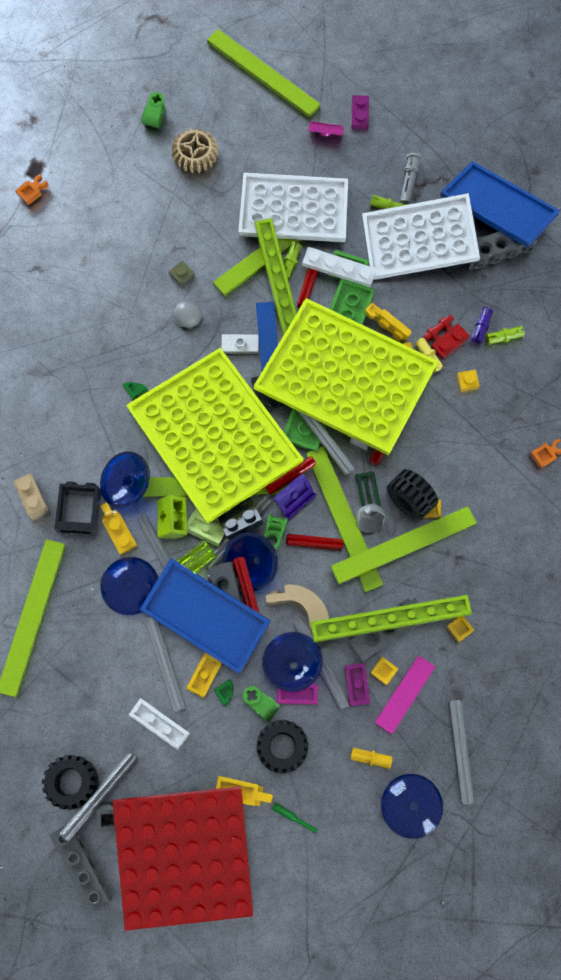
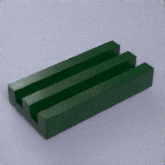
M374 471L356 474L355 479L361 507L366 504L360 478L364 480L368 504H373L367 477H371L375 505L381 507Z

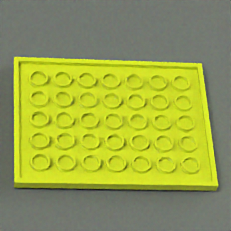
M306 298L254 384V389L389 456L439 361Z
M221 348L126 405L207 524L304 462L303 457Z

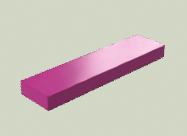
M418 655L376 719L375 724L392 735L435 666Z

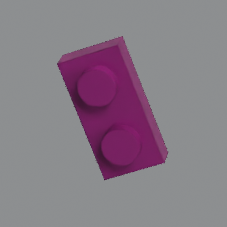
M352 95L351 129H368L369 96Z
M365 663L345 665L350 706L371 704Z

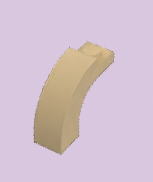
M288 584L284 585V593L276 590L269 592V595H265L266 606L280 604L299 606L307 615L310 632H312L310 622L329 619L324 603L314 592L305 587Z

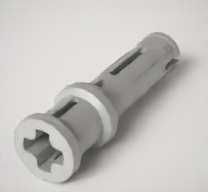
M415 152L407 154L406 157L407 166L404 168L405 180L400 203L404 205L411 204L415 179L420 172L419 163L422 161V156Z

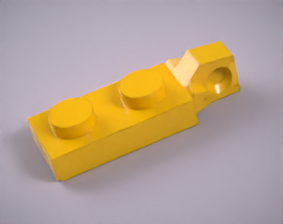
M371 303L364 312L370 319L376 320L381 328L387 329L392 333L393 337L398 341L405 343L412 333L409 328L385 309L381 310L374 303Z
M107 502L100 505L105 514L101 517L102 523L120 556L138 547L120 513L116 509L111 511Z
M204 653L186 689L205 698L222 663L208 653Z
M218 776L216 789L242 787L243 804L260 806L261 801L272 803L273 795L264 793V787Z

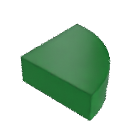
M132 382L122 384L132 401L148 392L147 387L143 384Z
M231 679L213 689L224 707L229 704L233 697L234 687Z

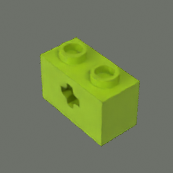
M168 495L157 500L158 538L176 540L187 535L186 497Z

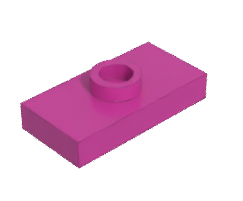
M314 121L309 123L308 131L320 132L322 136H330L331 134L343 135L344 130L343 125Z
M277 683V703L318 705V684Z

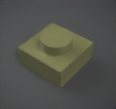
M183 261L169 271V275L181 287L195 276L194 272Z

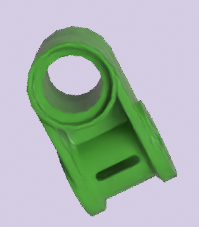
M153 92L150 94L142 114V124L160 128L166 109L162 93Z
M272 514L268 515L263 536V549L266 552L275 553L278 551L288 518L281 519L273 517ZM269 539H274L276 541V544L270 546L266 543V541Z
M255 686L247 687L243 692V701L267 723L281 707ZM248 691L250 693L255 691L257 699L247 700L248 694L246 693Z

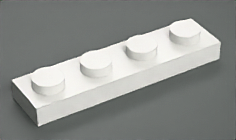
M308 247L302 262V266L370 288L377 270L376 268Z

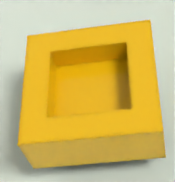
M476 370L457 373L460 392L479 389L480 385Z
M458 617L446 626L458 643L475 631L465 617Z
M381 657L370 674L384 685H387L398 668L384 657Z

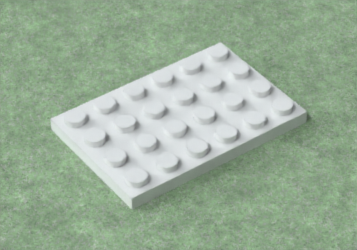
M243 173L239 236L257 237L254 222L272 218L277 238L345 242L348 179Z
M469 193L362 213L370 267L377 269L373 280L480 261Z

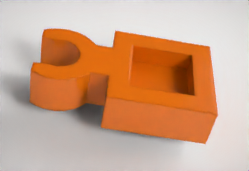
M37 175L34 178V182L26 181L15 192L29 205L41 196L40 190H45L49 185L46 180L43 183H39L43 179L41 175Z
M556 439L551 444V447L545 443L530 453V456L540 469L554 462L557 459L556 455H561V449L556 447L561 441L560 439Z

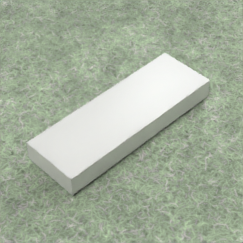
M141 698L129 713L130 717L178 751L190 735L188 731Z

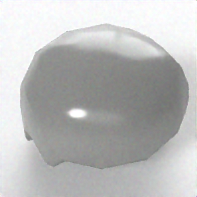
M192 301L181 302L173 313L174 322L180 328L187 327L191 329L198 325L202 319L200 306Z
M367 504L361 507L356 515L358 529L365 533L375 532L378 525L381 524L383 526L385 511L382 507L375 504Z

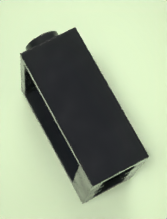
M67 481L66 484L60 483L54 526L57 533L97 535L101 499L99 486H96L95 483L78 485L72 481ZM67 494L94 495L91 523L64 521Z

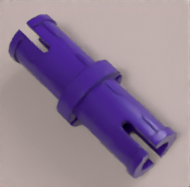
M487 307L482 308L471 338L473 343L476 342L478 337L477 344H482L485 332L490 326L489 321L493 314L491 308H489L487 314Z

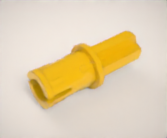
M358 748L352 749L351 759L354 761L367 763L371 767L376 765L388 769L391 768L392 756L375 753V750L371 752Z

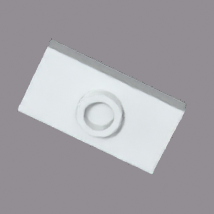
M222 334V350L225 354H258V335Z

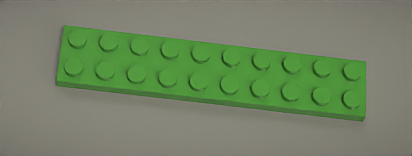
M341 278L330 310L363 325L366 318L364 312L371 304L375 289ZM292 408L284 430L285 435L294 446L317 452L320 445L319 439L298 411ZM321 423L324 429H326L327 425Z

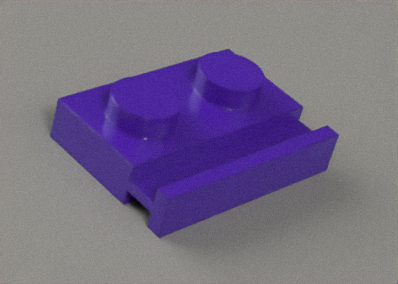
M301 474L276 495L273 500L283 513V516L289 520L312 500L316 493L313 492V488L306 476Z

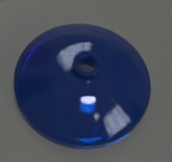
M125 451L115 455L108 461L100 478L101 494L108 504L116 508H127L136 504L143 497L150 481V470L146 460L135 452Z
M246 532L235 536L227 544L223 555V564L233 562L235 558L244 557L254 591L267 587L273 581L278 569V557L274 546L266 537L258 533ZM255 557L258 559L257 564L254 562Z
M121 558L113 562L102 576L100 584L102 598L107 606L116 613L122 615L140 614L143 612L140 608L158 580V575L155 569L141 558ZM126 581H132L130 586H125Z
M299 632L284 633L274 638L267 645L262 659L263 671L268 681L274 687L286 692H299L312 686L319 678L323 668L322 652L318 644L314 643L311 637ZM296 663L297 667L293 669L290 665Z
M405 774L393 779L385 788L381 799V812L386 824L393 832L405 838L417 839L427 836L436 829L443 815V800L438 788L429 779L418 774ZM412 802L417 803L418 807L416 810L411 809L410 805Z

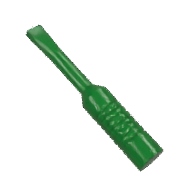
M274 803L271 810L290 821H296L316 834L317 828L297 818L295 813L287 810L280 804Z

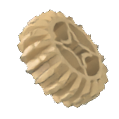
M198 127L196 130L190 128L188 132L184 130L183 134L178 133V138H174L171 153L179 169L183 168L185 172L190 170L191 173L194 171L200 173V170L203 169L206 172L207 167L212 168V163H216L218 144L211 133L206 134L205 129L200 131Z

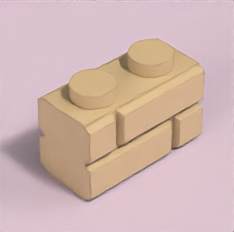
M32 474L13 481L25 510L32 521L50 513Z

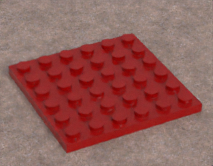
M241 786L113 800L125 931L253 917Z

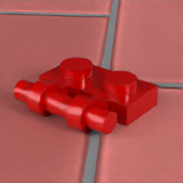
M452 315L440 319L435 327H430L426 331L427 333L422 336L426 342L430 339L434 341L431 344V349H434L435 353L442 360L470 338V335L458 323L454 327L450 325L454 320ZM443 329L446 333L440 337L438 333Z

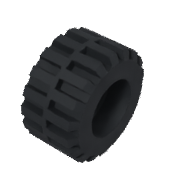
M403 469L386 487L394 504L406 515L416 520H422L439 501L432 486L422 476L409 469Z
M276 720L269 723L262 729L257 739V754L261 763L275 773L283 774L296 770L303 764L308 754L309 745L306 734L296 723L288 720ZM279 734L291 737L295 745L293 754L287 759L276 758L270 750L272 739Z
M75 755L58 757L54 763L51 762L48 765L49 769L44 772L45 779H42V784H44L42 790L47 795L45 798L47 801L52 802L51 805L59 807V809L70 810L80 808L98 788L97 781L99 780L95 773L97 771L86 758ZM69 769L76 770L82 780L80 789L74 795H66L60 788V778Z

